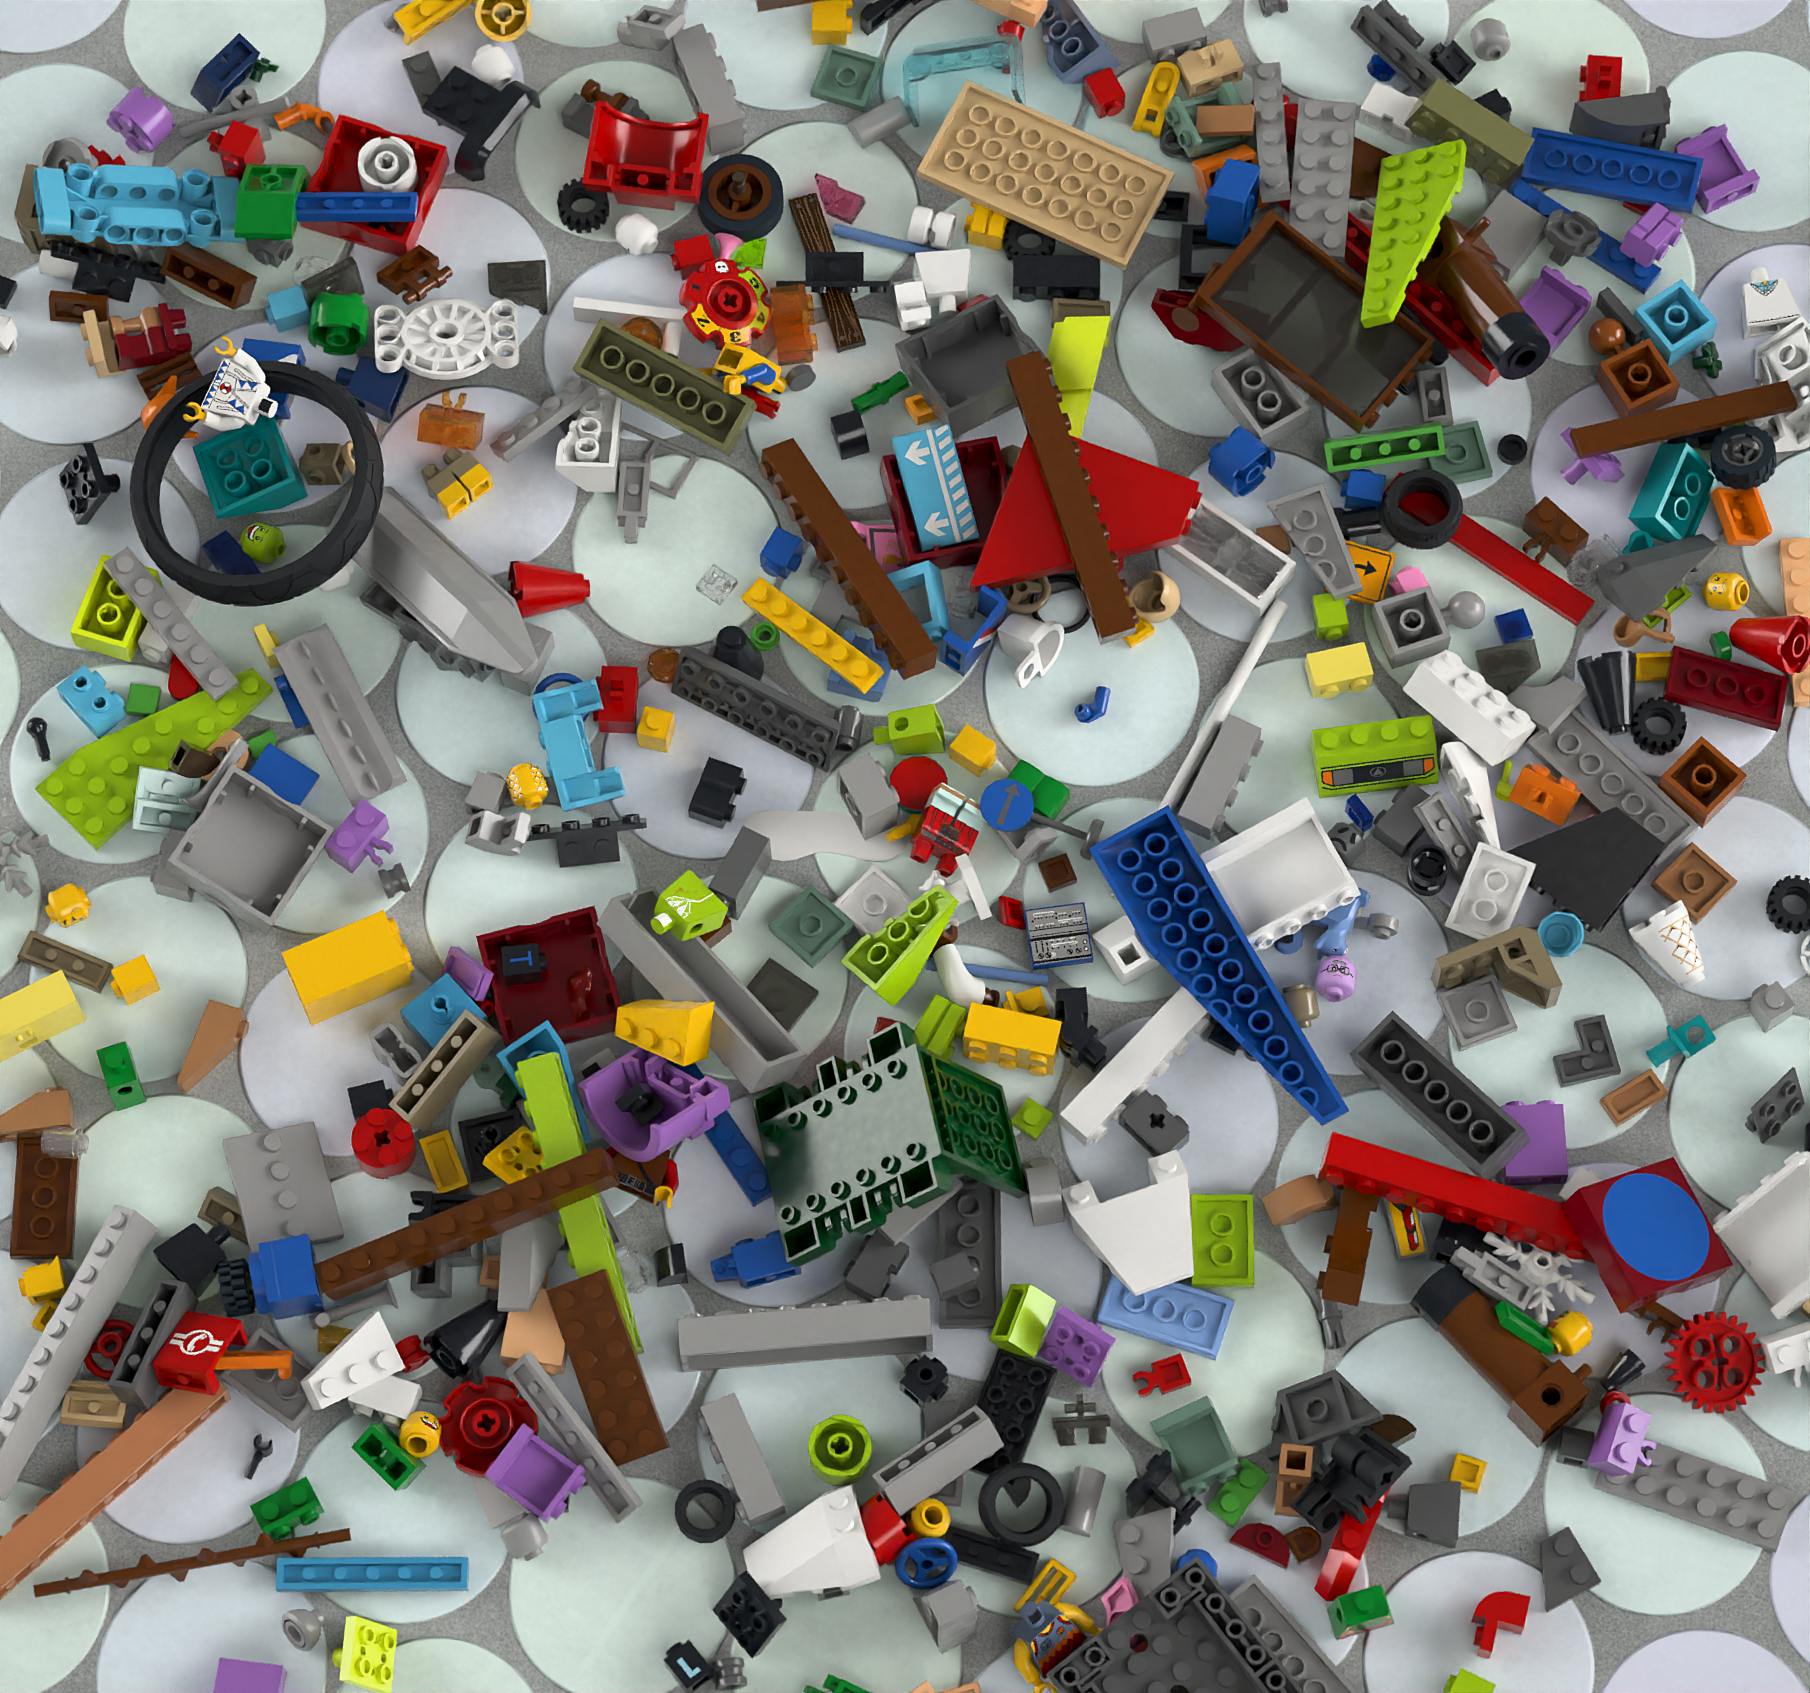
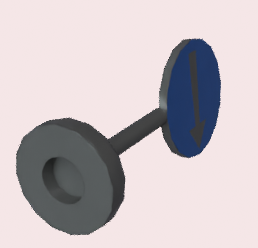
M997 780L987 786L981 796L980 810L982 817L989 826L997 831L1012 832L1024 827L1030 819L1083 839L1084 843L1080 850V855L1082 858L1090 861L1092 855L1089 852V848L1096 845L1105 821L1094 819L1086 833L1034 813L1032 794L1025 785L1016 780Z

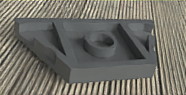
M1334 1369L1277 1391L1275 1402L1276 1414L1273 1417L1271 1426L1273 1435L1271 1447L1267 1449V1457L1271 1462L1279 1459L1282 1443L1315 1446L1345 1433L1360 1429L1363 1426L1384 1420L1383 1415Z

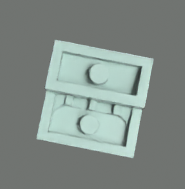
M140 766L132 828L169 834L171 829L187 832L189 827L195 823L197 810L186 803L183 798H191L199 792L201 777L186 778L174 771Z

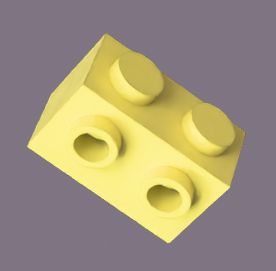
M1365 642L1306 654L1305 669L1313 698L1322 697L1328 699L1337 696L1340 692L1349 690L1351 692H1361L1367 689L1368 686H1372L1374 673Z

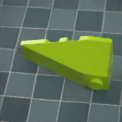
M939 884L909 904L908 911L898 918H889L884 922L885 927L875 934L871 935L868 933L863 936L840 962L888 1004L894 1007L915 983L959 901Z

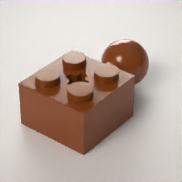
M1602 318L1591 326L1588 333V341L1591 348L1601 355H1609L1610 357L1599 363L1595 379L1620 418L1654 411L1676 400L1680 383L1650 338L1625 349L1623 345L1626 333L1621 323L1617 320Z

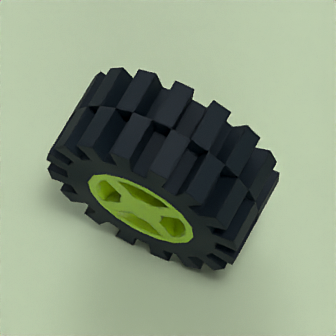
M241 1258L219 1262L218 1281L220 1293L222 1294V1303L224 1304L227 1316L231 1318L255 1313L254 1294H249L247 1276H250V1269L246 1259Z

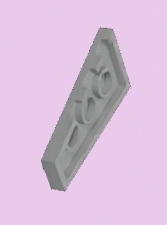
M1323 483L1267 502V507L1335 601L1363 591V586Z
M1173 1507L1113 1523L1123 1575L1132 1583L1139 1601L1174 1574L1172 1553L1173 1549H1175V1536L1173 1535L1175 1508ZM1141 1635L1138 1637V1645L1146 1642V1639Z

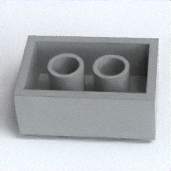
M1248 349L1212 370V388L1237 423L1249 430L1267 447L1308 425L1310 408L1290 380L1252 349Z

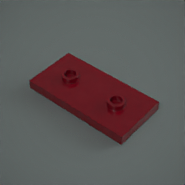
M1674 645L1670 653L1662 699L1778 732L1782 721L1788 677Z

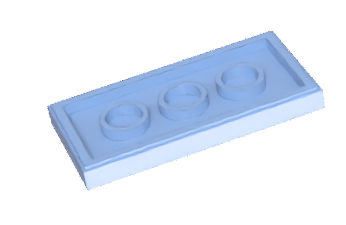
M1112 1273L1096 1323L1098 1322L1108 1327L1216 1361L1234 1300L1179 1282H1174L1135 1296Z

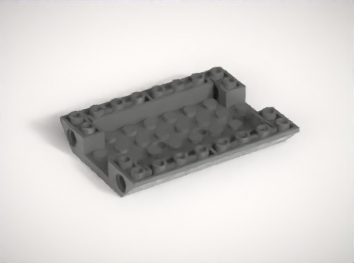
M1198 1556L1194 1557L1137 1604L1046 1674L1060 1693H1170L1171 1688L1174 1686L1184 1688L1186 1693H1305ZM1133 1635H1141L1146 1639L1147 1648L1144 1652L1137 1653L1131 1649L1129 1642Z

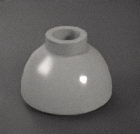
M294 1609L283 1614L282 1628L287 1639L297 1649L305 1652L310 1651L319 1641L321 1627L325 1625L323 1615L316 1609L312 1611Z

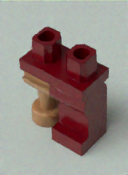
M167 303L158 304V307L148 306L144 308L140 317L123 321L120 316L108 318L110 335L112 340H115L114 352L119 371L162 364L177 355L187 351L191 352L192 350L190 334L175 335L173 330L186 328L184 309L168 310ZM124 332H141V335L127 336V333Z

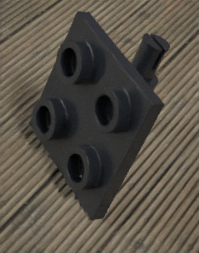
M1165 1449L1160 1456L1155 1454L1145 1467L1147 1472L1140 1480L1135 1478L1125 1491L1127 1494V1515L1133 1518L1151 1497L1164 1508H1175L1173 1535L1176 1536L1184 1525L1188 1526L1191 1523L1192 1515L1202 1504L1198 1499L1196 1500L1195 1497L1191 1496L1184 1507L1179 1509L1158 1489L1172 1472L1171 1452Z

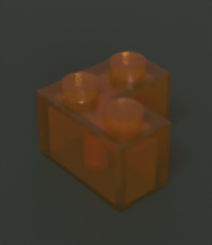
M805 284L770 288L778 365L785 366L813 362V351H818L816 333L810 334L809 325H815L812 294L806 295Z

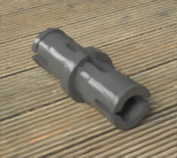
M1382 0L1375 6L1373 10L1415 49L1421 46L1424 42V37L1408 23L1409 19L1405 15L1401 16L1393 8L1388 0Z
M1315 1287L1314 1290L1320 1310L1318 1321L1323 1325L1326 1348L1333 1350L1334 1345H1336V1349L1346 1346L1341 1325L1342 1311L1338 1310L1337 1302L1321 1299L1322 1291L1316 1290Z

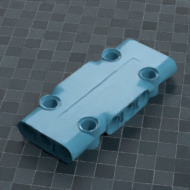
M82 163L70 165L67 173H63V169L36 167L34 169L33 190L41 234L72 235L75 240L85 243L95 240L96 237H104L107 242L113 244L178 246L187 240L191 245L200 248L209 246L211 242H245V238H235L234 234L236 200L239 188L237 177L210 176L208 178L204 171L188 169L183 173L182 179H178L174 170L167 167L109 164L97 167L94 172L90 166Z

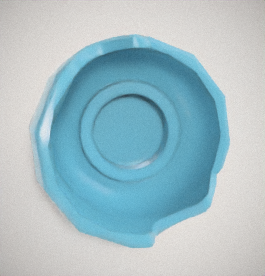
M1553 912L1541 920L1537 929V933L1548 955L1563 958L1572 955L1579 950L1584 940L1583 924L1573 913Z

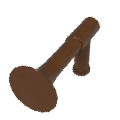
M1219 262L1213 264L1201 285L1196 288L1195 295L1186 308H1176L1172 311V320L1179 328L1185 331H1195L1198 329L1200 324L1196 314L1199 308L1194 304L1196 296L1223 264Z

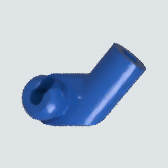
M1104 686L1096 687L1092 703L1076 706L1074 713L1077 719L1082 723H1090L1104 716L1111 690Z

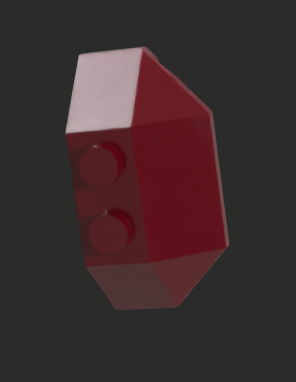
M1157 288L1151 308L1174 339L1181 340L1189 345L1198 344L1210 347L1218 352H1233L1245 345L1200 308L1196 314L1200 324L1197 330L1185 331L1179 328L1172 320V311L1176 308H1186L1195 293L1182 290L1167 291ZM1219 299L1216 302L1217 305L1258 337L1268 326L1270 315L1266 313H1261L1247 305Z

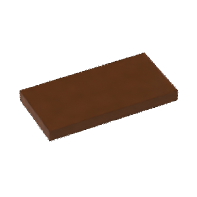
M18 1138L9 1255L11 1259H55L57 1255L59 1259H73L81 1149L80 1138Z

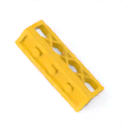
M414 0L394 13L393 18L403 30V40L408 46L476 0Z

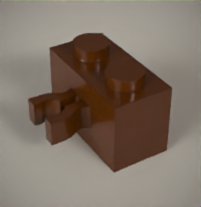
M1545 496L1525 515L1522 530L1532 539L1523 545L1522 550L1528 553L1530 549L1541 546L1540 553L1535 556L1534 560L1538 565L1544 560L1548 552L1566 568L1585 550L1589 533Z

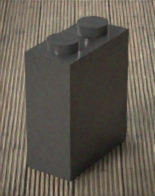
M745 826L741 828L708 886L728 907L726 916L737 921L772 861L770 839Z

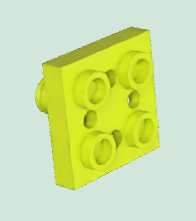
M358 1616L346 1617L343 1648L337 1647L332 1655L334 1665L341 1668L339 1681L376 1693H391L397 1630Z

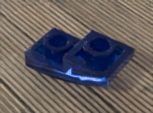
M227 530L201 546L216 570L221 569L223 574L250 575L261 573L249 555L244 553L241 545Z

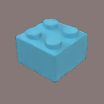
M1682 279L1635 309L1634 317L1645 328L1643 340L1651 339L1668 367L1714 337L1718 323Z

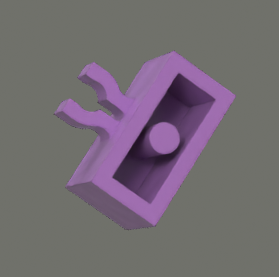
M362 799L325 843L328 857L352 874L367 855L370 856L371 861L375 865L380 867L383 864L382 858L376 855L373 848L385 850L389 854L394 850L390 843L381 840L390 829L387 816Z
M1628 1403L1607 1405L1587 1464L1612 1477L1633 1474L1636 1464L1642 1467L1650 1466L1652 1460L1645 1458L1640 1450L1641 1448H1645L1648 1451L1655 1450L1657 1446L1656 1443L1650 1440H1644L1651 1415Z

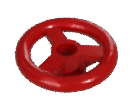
M106 1320L100 1333L108 1329H120L121 1331L119 1334L114 1332L104 1333L100 1336L97 1343H93L83 1361L87 1369L99 1378L110 1380L113 1371L104 1370L97 1366L92 1359L91 1353L101 1354L103 1357L111 1359L116 1367L121 1357L124 1343L131 1336L135 1327L123 1320ZM112 1344L117 1345L114 1351H107L108 1346Z

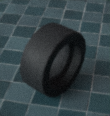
M697 1480L688 1484L679 1493L675 1502V1518L680 1531L690 1540L698 1543H712L722 1539L731 1530L735 1520V1505L730 1492L721 1483L713 1480ZM709 1493L721 1501L724 1507V1515L715 1527L699 1529L689 1522L686 1508L694 1496Z

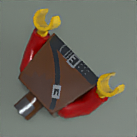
M612 1146L605 1150L612 1157L620 1181V1185L615 1186L616 1188L656 1206L659 1205L660 1201H666V1208H671L673 1196L679 1187L677 1164L672 1160L671 1151L666 1150L650 1161L639 1162L625 1157Z

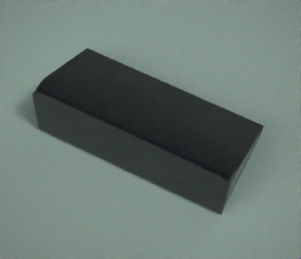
M1168 190L1153 219L1188 222L1190 192Z

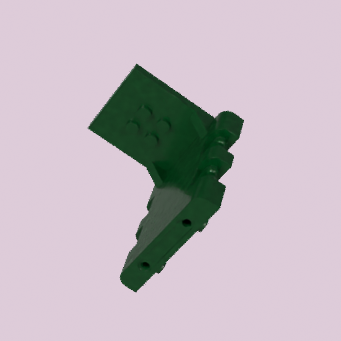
M899 1021L866 1038L868 1053L861 1057L863 1071L855 1060L847 1063L843 1059L832 1056L816 1064L818 1079L812 1082L813 1097L806 1085L797 1089L787 1082H782L751 1098L786 1262L795 1267H801L833 1251L836 1247V1240L843 1236L841 1221H843L844 1228L849 1234L854 1231L866 1234L884 1225L887 1220L886 1215L893 1211L891 1196H893L892 1198L899 1208L906 1205L916 1209L950 1192L953 1189L951 1175H968L1018 1199L1028 1195L1003 1086L920 1046L919 1039L914 1030Z

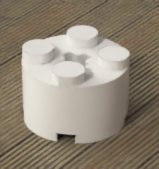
M390 136V139L374 138L367 142L359 152L358 171L365 192L414 191L419 180L413 151L404 140Z

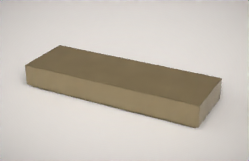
M31 930L17 955L18 960L51 974L62 969L68 981L99 994L104 988L111 970L114 968L109 962Z

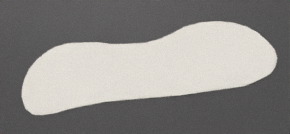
M767 810L750 815L743 823V826L770 839L772 860L779 861L797 860L808 855L824 852L848 855L857 859L875 862L888 861L902 853L911 836L909 834L891 842L886 840L885 835L891 829L904 824L907 820L905 815L899 813L897 814L896 826L866 841L850 814Z

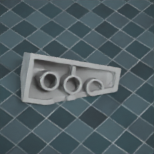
M559 1210L501 1234L498 1289L499 1312H530L543 1286V1279L549 1267L553 1266L556 1260L555 1255L560 1246L566 1240V1238L563 1239L558 1226V1221L562 1220Z

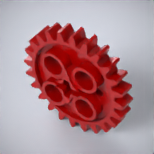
M1713 1311L1705 1312L1704 1317L1702 1314L1693 1315V1321L1690 1319L1682 1321L1685 1330L1681 1328L1674 1329L1678 1340L1671 1339L1667 1341L1674 1348L1673 1351L1664 1352L1666 1357L1672 1359V1363L1664 1365L1665 1369L1673 1370V1374L1667 1378V1381L1677 1382L1673 1393L1684 1392L1681 1402L1687 1403L1693 1400V1410L1700 1409L1703 1405V1413H1712L1714 1409L1716 1414H1722L1725 1408L1728 1411H1735L1736 1403L1738 1405L1747 1404L1744 1395L1748 1397L1756 1395L1751 1386L1762 1384L1756 1378V1374L1765 1373L1763 1368L1757 1366V1362L1765 1360L1764 1356L1756 1354V1351L1762 1346L1761 1344L1752 1343L1756 1332L1745 1333L1748 1323L1745 1322L1737 1325L1738 1316L1736 1315L1729 1316L1727 1319L1726 1312H1718L1716 1317ZM1711 1334L1714 1336L1713 1341L1710 1339ZM1726 1338H1729L1732 1343V1349L1729 1353L1724 1350L1723 1346ZM1697 1340L1702 1344L1700 1356L1694 1351V1344ZM1717 1359L1718 1365L1712 1366L1711 1360ZM1730 1369L1735 1374V1381L1732 1385L1727 1380V1373ZM1700 1372L1706 1378V1383L1703 1387H1700L1697 1382V1376ZM1716 1385L1719 1386L1718 1391L1715 1389Z

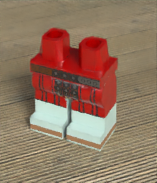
M942 782L932 789L915 833L909 842L913 844L910 854L911 859L925 864L932 854L939 858L934 870H938L940 875L948 878L958 867L955 857L965 853L969 856V852L986 821L982 817L980 803L971 798L963 801L966 795Z

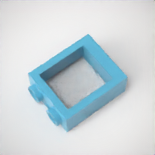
M928 560L886 574L933 643L941 641L948 630L951 631L941 570Z

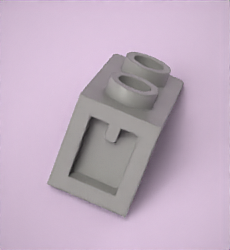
M1053 827L1041 830L1035 828L1027 834L1022 828L1012 832L994 829L1003 838L1010 848L1012 855L1020 863L1038 859L1059 837Z

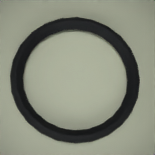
M1055 576L1048 578L1050 584L1066 582L1075 585L1081 590L1079 581L1072 577ZM1035 593L1031 596L1030 604L1037 601L1040 593ZM1088 607L1083 618L1078 623L1064 628V634L1077 631L1086 624L1090 618ZM1037 611L1032 613L1034 619L1044 622Z

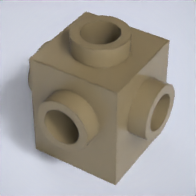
M314 443L306 445L304 454L299 459V469L304 474L308 485L342 484L347 465L342 456L340 443Z

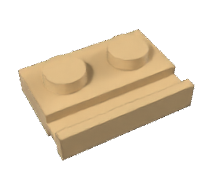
M73 1379L64 1396L60 1421L61 1424L124 1429L129 1404L121 1403L108 1386V1382Z

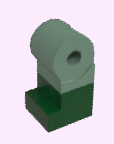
M486 1056L473 1072L476 1084L479 1087L491 1089L500 1095L499 1099L504 1109L511 1110L517 1108L515 1102L523 1097L496 1059Z

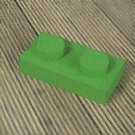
M1243 1458L1240 1462L1243 1469L1237 1471V1476L1224 1484L1207 1508V1511L1231 1528L1235 1527L1270 1478L1269 1474L1246 1458Z

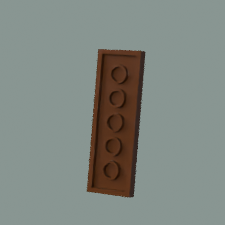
M602 1269L546 1290L600 1444L614 1464L618 1467L669 1448L667 1436L607 1269Z

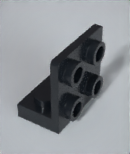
M1443 1217L1429 1259L1448 1265L1451 1263L1450 1259L1455 1250L1461 1246L1472 1253L1475 1250L1481 1253L1486 1251L1496 1258L1497 1255H1494L1493 1251L1498 1248L1483 1241L1487 1232L1463 1222L1449 1221L1446 1217ZM1495 1233L1499 1238L1503 1239L1504 1235Z

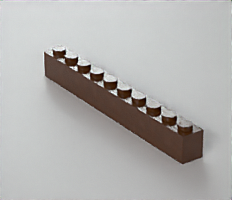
M1039 350L1006 361L1005 370L1100 645L1133 635L1136 630L1135 624H1139L1137 612L1134 606L1129 607L1126 596H1129V590L1125 579L1119 580L1116 571L1117 568H1120L1115 551H1109L1106 541L1110 540V535L1106 524H1100L1097 513L1101 512L1096 496H1090L1087 487L1091 485L1087 469H1081L1078 458L1081 457V451L1077 441H1071L1068 432L1072 430L1068 414H1062L1059 403L1062 402V397L1058 386H1052L1049 376L1053 375L1049 359H1043Z
M794 438L762 449L761 463H759L762 477L769 480L773 486L776 498L783 501L791 520L798 523L804 539L815 548L818 560L821 563H825L830 571L833 582L836 585H840L844 591L847 603L850 606H854L859 614L862 625L868 627L873 634L876 646L879 649H883L888 656L891 668L894 671L897 670L903 680L935 668L938 649Z
M599 1147L314 1264L322 1293L331 1300L337 1301L620 1185L612 1157L602 1147Z

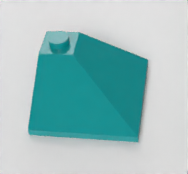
M260 415L254 425L244 424L239 429L228 430L192 447L217 519L281 509L308 497L299 469L275 415L272 418Z

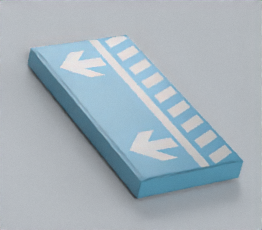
M946 424L893 437L891 441L921 553L932 551L933 547L937 545L940 549L979 539L950 425Z

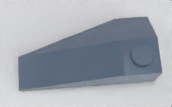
M1049 0L1047 2L1046 11L1039 21L1042 23L1044 31L1043 40L1048 50V63L1063 84L1084 83L1085 78L1109 67L1113 71L1121 65L1074 0Z

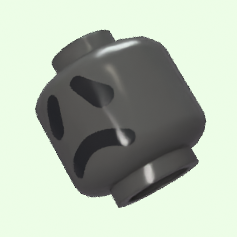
M1338 822L1327 833L1346 867L1350 866L1366 848L1363 839L1364 832L1354 823L1348 825L1344 822Z

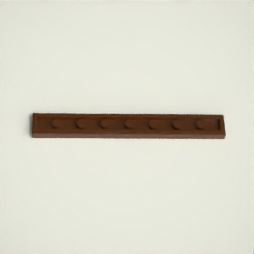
M1786 380L1571 429L1569 436L1580 460L1796 410L1798 403Z

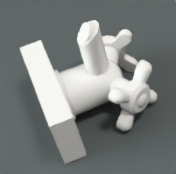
M966 853L955 857L962 875L960 880L948 884L945 879L939 878L940 872L934 870L931 878L927 879L924 885L919 887V892L924 894L939 884L959 901L957 906L970 901L971 903L973 902L980 920L992 916L973 866ZM955 910L947 924L959 926L960 920L954 918Z

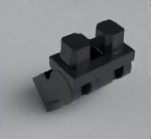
M1087 988L1056 989L1055 1019L1063 1018L1060 1051L1065 1057L1070 1059V1063L1075 1068H1078L1083 1063L1095 1073L1106 1060L1104 1054L1107 1051V1047L1098 1040V1030L1093 1025L1087 1028Z

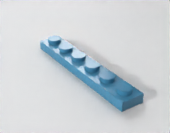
M468 1557L277 1558V1592L468 1591Z

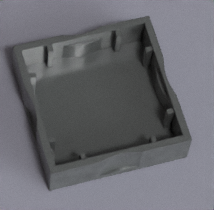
M998 294L961 311L946 322L931 326L895 344L900 368L943 425H950L953 439L1018 407L1005 370L1006 361L1040 350L1033 339L1021 330L1016 317ZM1041 351V354H1042L1043 359H1044V358H1047V357L1044 355V353ZM1053 374V375H1050L1049 377H1050L1052 386H1055L1056 383H1055L1054 374Z

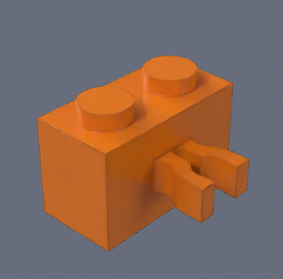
M1534 763L1533 766L1527 764L1523 767L1508 800L1562 827L1566 824L1582 791L1576 788L1577 783L1566 777L1561 776L1558 779L1550 775V770L1541 764Z

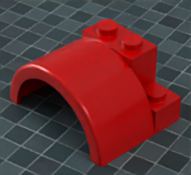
M596 101L582 180L585 190L613 193L618 204L675 211L676 201L699 204L703 181L701 168L710 119L709 115L698 113L696 119L688 122H657L622 113L614 109L606 101Z

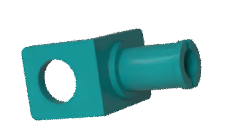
M1698 1015L1676 1030L1670 1025L1667 1026L1669 1038L1649 1051L1647 1050L1646 1054L1657 1068L1677 1053H1680V1055L1684 1054L1689 1059L1715 1042L1716 1037L1704 1018ZM1692 1027H1701L1704 1030L1705 1037L1702 1042L1693 1044L1688 1040L1687 1033Z

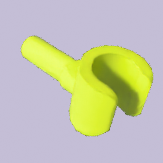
M1508 760L1505 761L1503 774L1494 794L1496 798L1506 803L1509 802L1508 797L1514 787L1508 784L1512 768V762Z

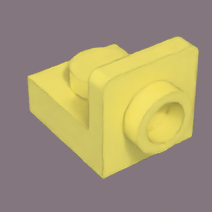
M264 623L253 627L256 641L270 669L276 666L281 667L272 651L273 648L280 646L275 632H268Z

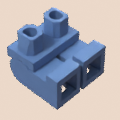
M845 629L842 638L878 664L885 673L863 694L831 669L827 679V691L869 702H879L892 670L888 656L883 649H879L876 646L873 638L868 640L856 636V632Z

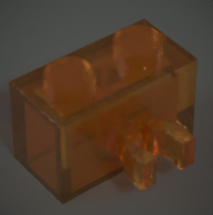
M444 390L442 393L443 406L428 403L420 412L417 441L474 451L482 441L485 413L461 409L466 402L467 393H460L458 403L453 408L452 401L450 400L451 391Z

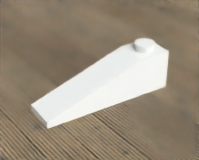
M594 385L599 394L580 408L581 412L575 421L572 420L566 437L562 438L558 443L555 469L586 492L616 493L623 399Z
M1448 742L1443 744L1438 763V769L1478 842L1481 841L1500 849L1486 769L1487 761L1465 742Z

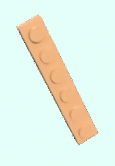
M1780 538L1779 555L1785 616L1801 615L1810 619V538ZM1809 663L1803 672L1790 675L1793 707H1810Z

